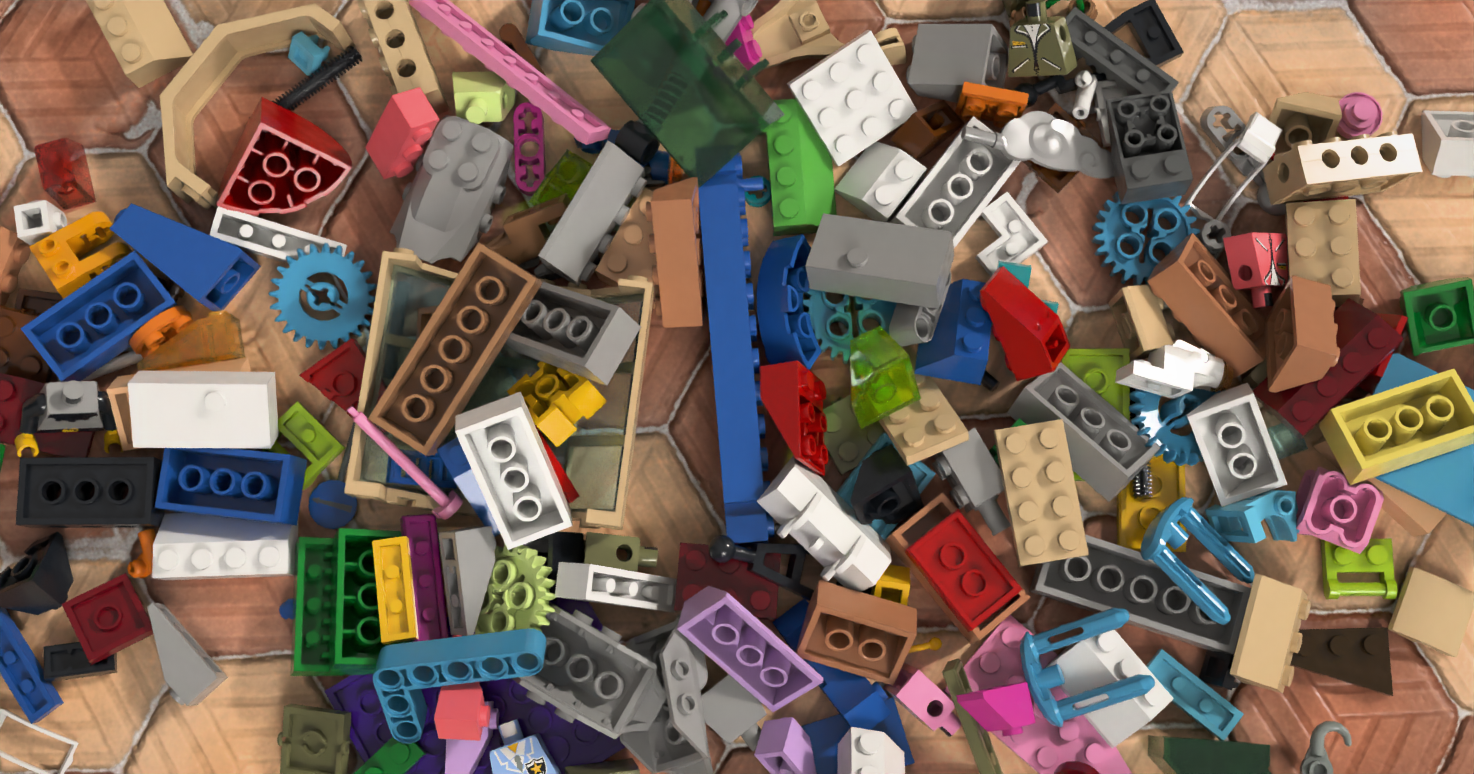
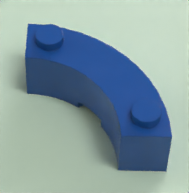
M803 234L772 241L762 259L757 283V316L767 361L772 365L798 360L810 370L822 350L816 340L810 314L804 312L803 293L809 292V281L805 265L811 250Z
M802 599L772 622L795 653L809 604L806 599ZM803 659L823 677V683L818 686L826 694L850 728L857 727L871 730L892 714L884 702L889 697L877 681L871 685L866 677Z

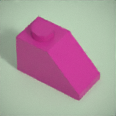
M1027 682L1002 685L956 695L958 703L987 732L1002 730L1003 736H1011L1023 733L1022 726L1036 723Z

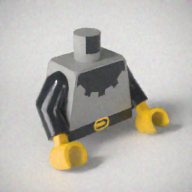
M72 380L68 382L45 383L40 393L28 398L22 405L19 429L22 434L15 438L17 455L21 457V451L26 447H31L33 457L38 455L39 449L36 438L33 435L35 433L104 431V429L108 430L104 434V450L109 454V445L112 443L121 445L108 394L104 391H99L95 381Z

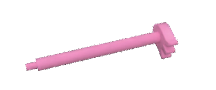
M352 406L347 409L353 416L352 420L440 505L432 510V513L438 519H448L461 507L463 500L458 494L452 490L449 496H447L361 411L358 412Z

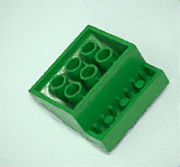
M339 528L333 538L298 537L295 544L290 676L374 674L378 655L383 647L412 642L411 640L385 645L381 643L372 541L401 537V531Z

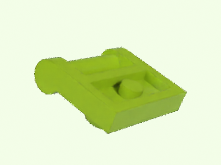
M297 401L278 419L279 435L271 449L262 450L264 452L289 454L277 442L278 438L283 434L312 462L305 470L303 490L313 484L317 476L346 447Z
M1392 538L1370 539L1368 545L1360 554L1323 539L1320 540L1323 591L1326 599H1338L1339 596H1382L1383 599H1396L1398 588L1394 579ZM1337 573H1379L1380 582H1338Z

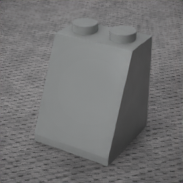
M918 24L917 35L912 39V63L908 66L906 72L907 83L918 96L957 103L964 82L1004 89L1009 60V47L993 24Z

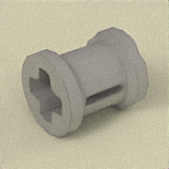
M1211 220L1203 226L1196 237L1213 256L1224 247L1223 238L1231 237V231L1226 223L1219 220ZM1207 235H1209L1210 237L1215 236L1217 238V241L1215 239L1209 240L1207 238Z

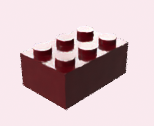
M680 542L674 607L676 612H682L686 600L707 586H711L728 592L757 619L776 620L779 586L746 570L747 562L731 559L728 562L719 563L710 557L708 545ZM765 553L763 565L780 573L781 554Z

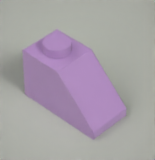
M793 717L764 721L754 755L769 773L817 774L810 737Z

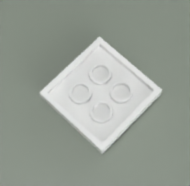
M866 30L787 83L837 166L842 165L905 123L913 113L917 112L912 100L870 30Z

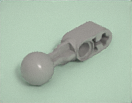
M1228 106L1209 107L1200 117L1201 128L1221 153L1228 148L1236 137L1243 133L1246 127L1237 114ZM1214 114L1223 115L1220 122L1224 128L1222 126H1213V123L1216 121ZM1225 129H1235V130L1227 133ZM1232 150L1226 157L1233 162L1243 176H1249L1260 164V162L1244 151L1237 155ZM1261 170L1253 178L1259 186L1257 200L1260 207L1270 215H1285L1286 203L1271 205L1263 170Z

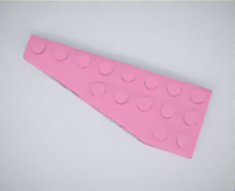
M1011 615L994 628L963 666L973 692L1002 685L1026 682L1022 669L1020 641L1026 632H1029L1030 635L1034 634ZM1050 651L1039 655L1042 669L1058 656L1055 652ZM946 686L943 691L951 697L948 686ZM1059 686L1050 688L1052 696L1055 697L1056 701L1068 698ZM1031 693L1030 698L1036 723L1022 726L1023 733L1011 736H1003L1002 730L991 731L993 735L1038 774H1054L1057 767L1067 761L1086 763L1095 768L1099 774H1132L1117 748H1111L1084 715L1065 720L1063 727L1052 725L1043 716Z

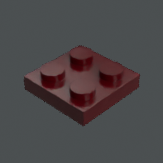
M127 573L62 603L91 665L153 635L151 621Z

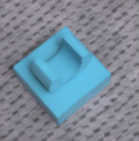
M301 31L292 36L288 58L307 76L310 75L312 77L311 73L315 74L314 71L319 73L318 68L320 69L322 61L328 58L330 47L325 46L320 49L317 46L319 39L317 35L308 37Z

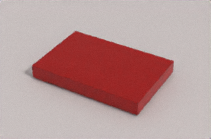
M959 509L955 510L904 550L968 633L1023 590Z

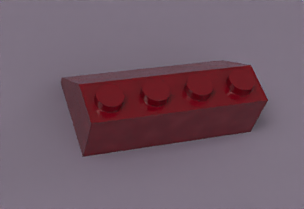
M1350 298L1334 312V323L1338 325L1336 344L1340 348V356L1337 364L1329 368L1323 379L1274 393L1268 391V378L1266 377L1253 390L1255 398L1300 440L1325 418L1330 409L1335 408L1397 349L1404 339L1378 314Z

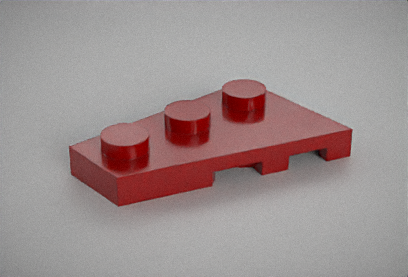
M351 338L299 376L315 386L325 397L335 402L353 418L347 409L350 406L356 410L358 409L366 354L358 341ZM381 378L379 380L376 405L387 389ZM376 425L385 435L389 433L383 428Z

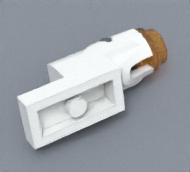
M1177 340L1172 345H1164L1150 352L1148 361L1133 360L1116 370L1115 383L1175 399L1193 391V388L1205 389L1211 392L1225 391L1232 383L1234 372L1233 368L1227 365L1223 359L1182 340Z

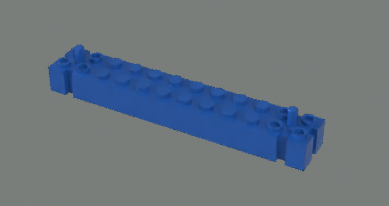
M734 145L700 147L694 149L699 189V209L726 534L734 541L736 546L747 548L751 547L752 543H768V538L775 535L773 517L757 502L770 485V480L763 481V472L768 471L769 467L767 447L760 448V439H765L766 434L764 414H757V406H763L760 395V381L754 380V374H760L759 350L751 346V342H757V327L755 315L749 316L748 311L754 310L753 283H746V278H751L750 250L743 251V247L749 246L747 218L740 219L741 215H746L745 192L763 190V178L743 179L741 155H735Z

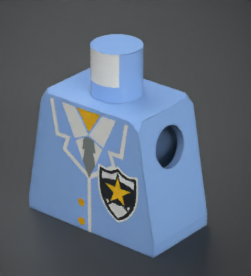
M517 719L498 726L504 746L490 751L493 774H561L539 733L524 738Z

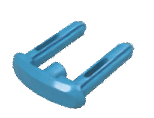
M1182 497L1158 513L1151 521L1143 537L1141 556L1145 561L1152 559L1212 621L1225 625L1231 619L1228 608L1166 546V542L1173 549H1177L1188 539L1189 535L1177 524L1179 520L1238 580L1247 584L1252 583L1255 576L1253 567L1193 508L1194 500L1192 498Z
M1111 608L1035 635H1030L1029 632H1026L1020 641V654L1024 676L1036 705L1050 724L1063 727L1065 720L1145 695L1155 686V680L1152 676L1137 674L1056 701L1055 697L1052 696L1050 688L1065 684V679L1059 664L1042 669L1039 655L1121 628L1130 617L1126 609ZM1078 627H1082L1084 630L1083 633L1057 642H1051L1050 640L1052 636ZM1102 694L1109 696L1107 699L1080 708L1075 707V703Z

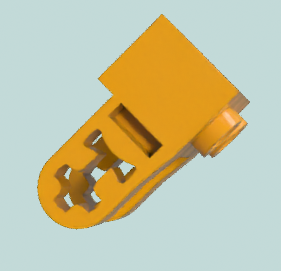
M92 212L29 247L63 299L132 252L127 244L117 242L79 261L78 258L105 243L114 235V232L109 229L113 223L104 212Z

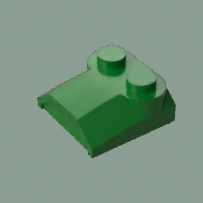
M1449 278L1414 285L1400 291L1399 304L1404 316L1408 317L1406 327L1413 356L1474 344V289L1471 278Z

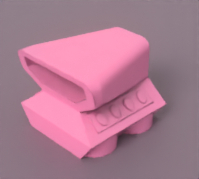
M1319 466L1317 471L1307 470L1302 477L1296 494L1298 505L1296 529L1300 530L1297 534L1315 536L1360 554L1369 543L1384 500L1383 493L1370 484L1358 482L1350 485L1346 477L1336 471H1330Z

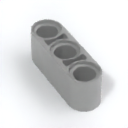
M951 271L939 309L897 303L889 326L891 340L896 346L903 347L929 342L932 339L951 283Z

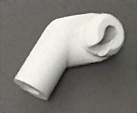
M1088 70L1080 71L1075 77V84L1079 87L1076 92L1072 114L1077 119L1088 117L1098 84L1096 76L1094 74L1091 75Z

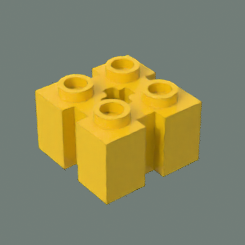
M540 361L537 363L540 369L530 377L526 373L507 390V393L509 395L518 392L522 393L534 424L558 447L577 430L574 424L584 416L588 420L607 403V400L587 378Z

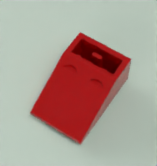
M1004 266L999 267L980 290V302L983 309L990 315L993 323V334L996 340L1002 344L1007 368L1013 371L1016 381L1054 372L1071 346L1059 316Z
M798 360L760 366L761 400L795 459L819 476H825L828 451L824 445L827 419L823 413V401L826 399V388L823 381Z

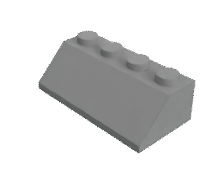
M607 141L538 255L544 267L578 287L582 280L587 282L596 268V264L593 263L599 252L604 254L613 240V236L610 235L616 224L620 226L623 224L630 212V208L627 205L633 196L637 198L640 196L647 184V180L644 179L646 176L645 169L612 142Z
M1061 362L1054 372L1040 375L1029 383L1007 412L1016 421L1020 418L1027 425L1063 419L1072 470L1109 502L1130 483L1161 448L1156 443L1145 447L1149 437L1147 435H1137L1139 429Z

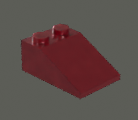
M0 373V443L15 446V438L22 434L19 431L22 405L28 398L40 393L45 383ZM95 431L35 433L33 435L36 438L39 452L64 458L88 457Z

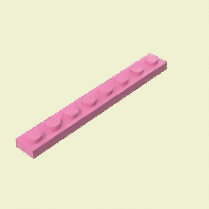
M449 0L409 1V4L420 12L423 18L430 20L440 28L444 35L454 39L462 46L464 51L474 55L484 63L488 70L495 72L504 79L508 86L518 90L528 98L532 105L539 107L548 114L553 122L562 125L574 135L577 141L587 145L608 138L611 127Z

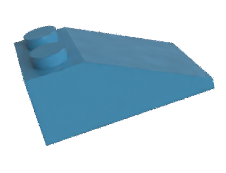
M532 0L525 42L553 51L621 59L618 53V43L624 36L630 23L635 0Z

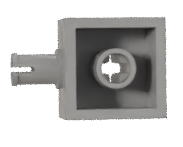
M976 428L968 431V441L934 454L933 457L936 461L932 465L941 480L946 478L953 489L949 491V494L957 508L963 507L966 513L973 509L975 511L979 510L991 530V534L994 536L1011 526L996 501L997 495L1004 491L1002 476L997 463Z

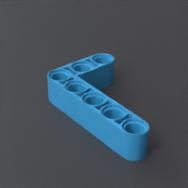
M527 628L392 644L383 647L378 655L373 674V683L393 738L398 742L406 744L415 743L421 738L427 715V705L421 690L422 688L525 677L539 673L544 664L546 650L545 635L539 630Z

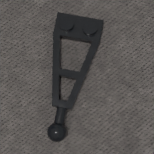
M1155 0L1145 1L1125 11L1104 27L1114 34L1128 24L1146 59L1157 67L1181 57L1184 53ZM1094 65L1090 66L1093 71L1091 75L1094 74L1096 76L1097 82L1107 80L1105 73L1099 74L1096 72ZM1049 75V77L1033 85L1027 82L1020 83L1013 91L1029 94L1026 108H1029L1036 103L1039 95L1054 88L1058 94L1077 90L1079 86L1075 84V78L1065 80L1063 75Z
M718 535L710 541L708 553L714 561L725 563L735 559L747 562L746 570L808 601L811 600L814 590L800 584L805 557L811 554L801 544L752 543L751 549L736 546L734 541L725 535ZM765 553L790 554L786 576L763 565ZM836 582V585L843 586L840 582ZM872 587L862 592L871 595Z

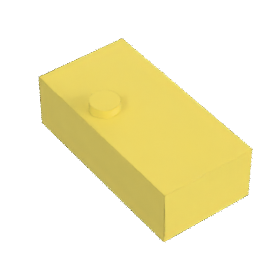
M1451 369L1332 408L1320 423L1319 428L1346 479L1352 485L1474 444V402L1456 370Z

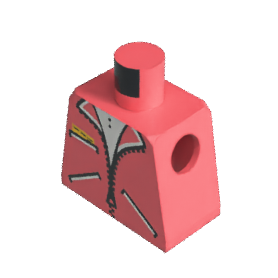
M1251 232L1223 238L1233 288L1235 290H1251L1253 309L1273 307L1271 288L1286 286L1288 283L1287 235L1284 233Z

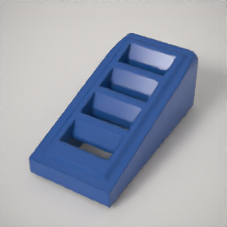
M401 450L415 465L416 459H419L418 468L428 477L430 460H432L431 480L439 488H457L458 485L452 478L439 453L425 456L419 451ZM388 455L386 483L420 486L406 472L405 477H401L402 468Z

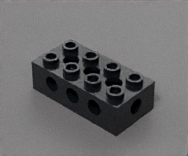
M155 457L20 458L16 525L28 528H160L165 510L154 507L162 460ZM95 487V494L90 498V493ZM128 487V495L123 499V492ZM61 488V495L57 498L58 491Z

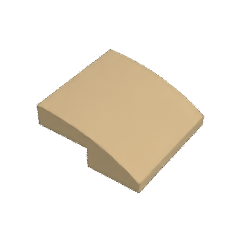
M1409 567L1388 630L1412 642L1422 643L1446 656L1457 658L1474 609V592L1426 571Z

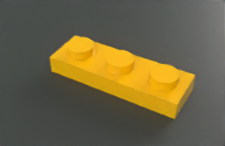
M401 536L372 541L381 643L385 645L418 640L409 538Z

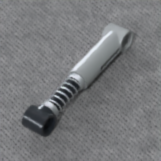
M758 0L713 1L673 60L672 65L674 67L671 70L673 74H668L669 80L663 82L664 87L662 89H658V96H654V102L648 104V111H643V114H641L637 121L630 120L620 129L615 140V145L642 165L652 160L660 146L661 140L658 134L663 129L662 123H667L665 119L668 115L672 116L670 112L673 108H677L675 104L678 100L682 101L681 95L683 93L687 94L685 91L687 86H692L694 81H700L741 18L752 12Z

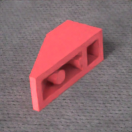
M479 682L441 686L434 716L438 738L481 740L483 727L489 726L490 706L485 705L483 691Z

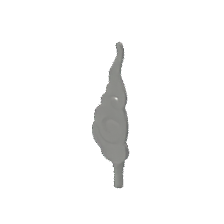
M1031 111L1026 113L1021 118L1009 121L1001 129L1000 133H991L964 126L961 132L962 139L991 146V148L1000 150L1010 160H1030L1049 169L1068 172L1080 171L1093 178L1105 179L1114 177L1111 152L1100 148L1092 138L1081 135L1073 124L1056 119L1046 112Z

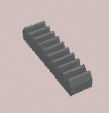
M1074 7L1065 17L1076 57L1078 59L1083 57L1088 66L1094 65L1097 73H1105L1108 81H1116L1117 87L1119 89L1125 88L1129 96L1171 89L1173 92L1179 84L1177 80L1078 8Z

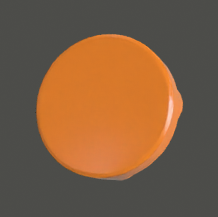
M184 305L171 307L142 325L130 338L129 345L144 360L151 359L161 351L160 347L165 343L171 341L172 344H175L189 334L186 328L193 322L191 319L192 315Z

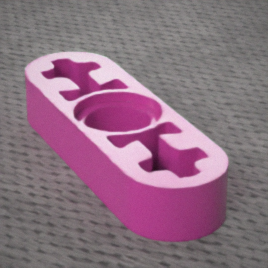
M530 102L520 104L513 114L515 180L523 194L536 196L546 186L544 117L539 107L532 105ZM527 112H532L533 117L537 118L531 121L533 133H527L526 124L521 119L526 118ZM531 141L538 144L539 150L536 155L526 157L521 154V147L526 142ZM527 165H533L534 176L539 179L534 181L533 187H528L527 183L523 181L528 179Z

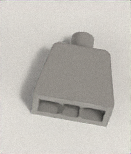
M728 674L701 696L705 723L728 744L741 736L753 752L756 750L762 730L757 722L766 716L767 713L761 702Z

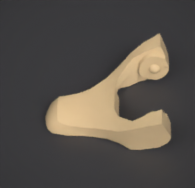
M781 0L771 10L754 22V28L751 29L753 38L761 48L762 57L759 60L762 68H770L802 59H824L845 45L831 34L830 28L816 0ZM888 28L874 35L891 65L906 63V49L896 28Z

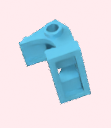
M1270 490L1223 507L1221 505H1213L1205 509L1210 525L1226 541L1257 543L1265 539L1266 535L1261 524L1263 519L1266 520L1275 541L1286 540L1295 542L1297 541V533L1300 531L1296 529V514L1298 511L1296 491Z

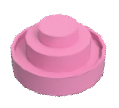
M1353 92L1339 100L1342 118L1336 131L1341 136L1347 139L1362 134H1369L1371 136L1379 129L1382 123L1383 112L1380 104L1374 97L1362 92Z

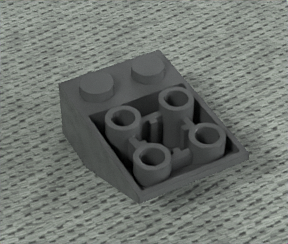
M1172 89L1107 99L1106 107L1113 171L1120 204L1185 195L1193 181V176Z

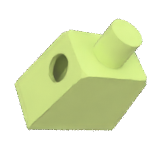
M493 71L452 72L456 117L475 124L500 122L505 119L516 103L515 89L508 86L506 81Z

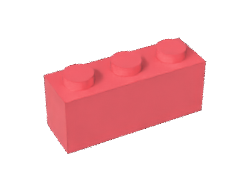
M420 87L391 96L365 147L383 179L393 176L401 178L413 171V166L418 157L423 153V148L432 137V132L440 120Z

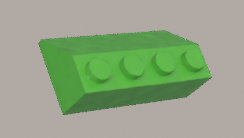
M796 99L764 101L773 236L817 233L823 213L837 215L832 158Z

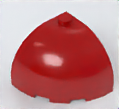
M261 97L227 165L217 194L216 205L227 210L259 216V213L280 212L281 215L306 208L307 204L320 197H326L351 170V158L347 151L321 128L296 113Z

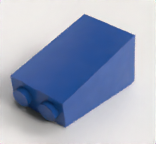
M132 203L128 208L121 210L116 215L114 224L109 228L188 294L217 315H220L261 267L235 245Z

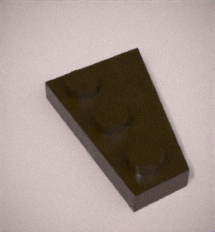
M1388 628L1299 629L1298 633L1303 635L1302 644L1299 652L1293 653L1290 666L1341 680L1351 685L1367 688L1387 696H1393Z

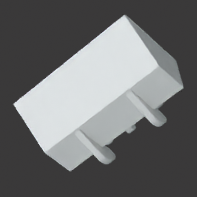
M794 455L757 500L781 525L777 530V534L781 538H785L789 533L824 567L820 576L825 581H829L833 576L844 587L862 592L874 586L891 563L890 545L869 524H860L854 510L817 473L795 459Z

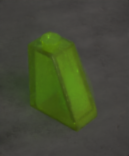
M881 326L864 332L850 340L851 405L861 429L921 399L909 355Z

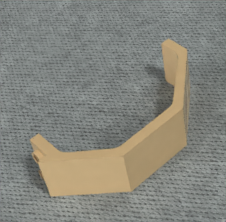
M314 3L218 24L160 94L167 187L187 204L193 199L206 210L211 206L215 209L218 208L216 205L218 192L196 175L193 131L195 118L243 59L290 47L292 36L301 31L308 37L317 35L319 37L318 40H327L344 52L346 50L348 52L347 48L351 49L350 46L354 47L355 44L338 19Z

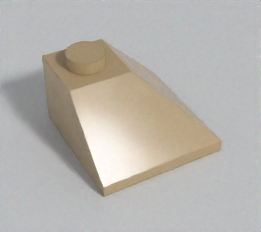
M1310 92L1277 98L1269 121L1282 129L1274 146L1276 148L1274 154L1288 152L1292 150L1291 145L1300 141L1311 140L1312 144H1319L1323 140L1333 138L1342 118L1339 100Z

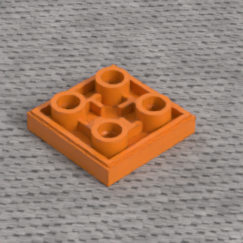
M964 82L956 103L955 113L960 115L965 121H969L974 116L979 121L980 119L992 121L994 126L1003 128L1009 121L1021 118L1027 106L1029 94Z

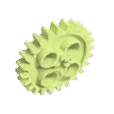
M505 544L504 548L496 546L494 551L495 563L474 635L527 628L541 631V625H550L546 614L555 611L553 607L549 606V601L556 598L554 593L549 592V588L556 583V580L547 579L552 568L543 566L546 558L538 556V551L528 548V546L520 545L510 550L507 549Z

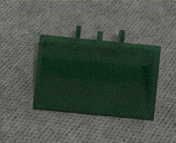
M650 0L591 59V62L689 178H698V188H700L785 114L755 80L769 65L766 58L758 62L750 70H747L734 55L743 44L736 38L727 46L714 31L728 16L725 10H722L720 13L717 12L706 21L689 0Z

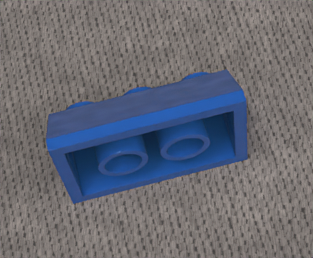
M961 279L950 284L932 339L929 342L918 344L914 374L981 385L988 362L992 324L989 313L983 309L980 302V290L986 284L985 282Z

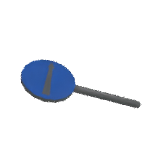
M355 422L352 425L337 480H328L320 483L309 497L308 508L311 517L318 525L327 529H338L346 526L353 520L357 512V498L344 493L346 484L344 483V478L350 459Z

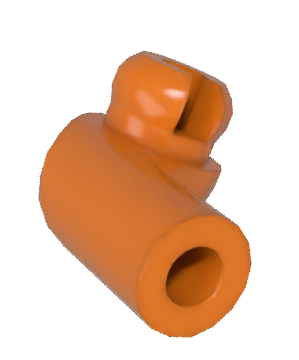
M154 529L138 533L142 552L137 559L128 564L127 570L131 577L142 579L152 573L153 543L156 538Z

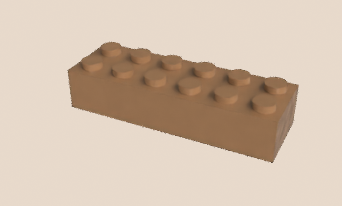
M478 242L368 419L423 455H435L437 449L440 448L455 424V416L461 414L543 281L486 245Z

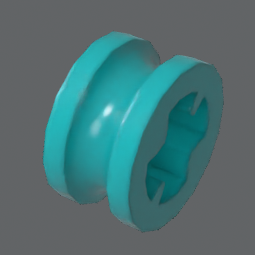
M763 176L750 177H762L763 189L767 191L762 192V198L759 199L756 198L755 194L749 195L748 191L745 192V201L750 206L763 207L771 199L770 182Z

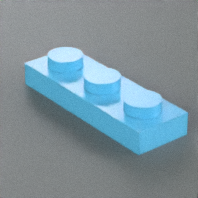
M1159 649L1146 665L1174 698L1171 702L1220 741H1224L1244 715L1163 649Z

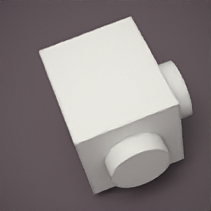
M34 200L27 204L13 206L17 237L29 245H33L67 226L64 212L47 200Z

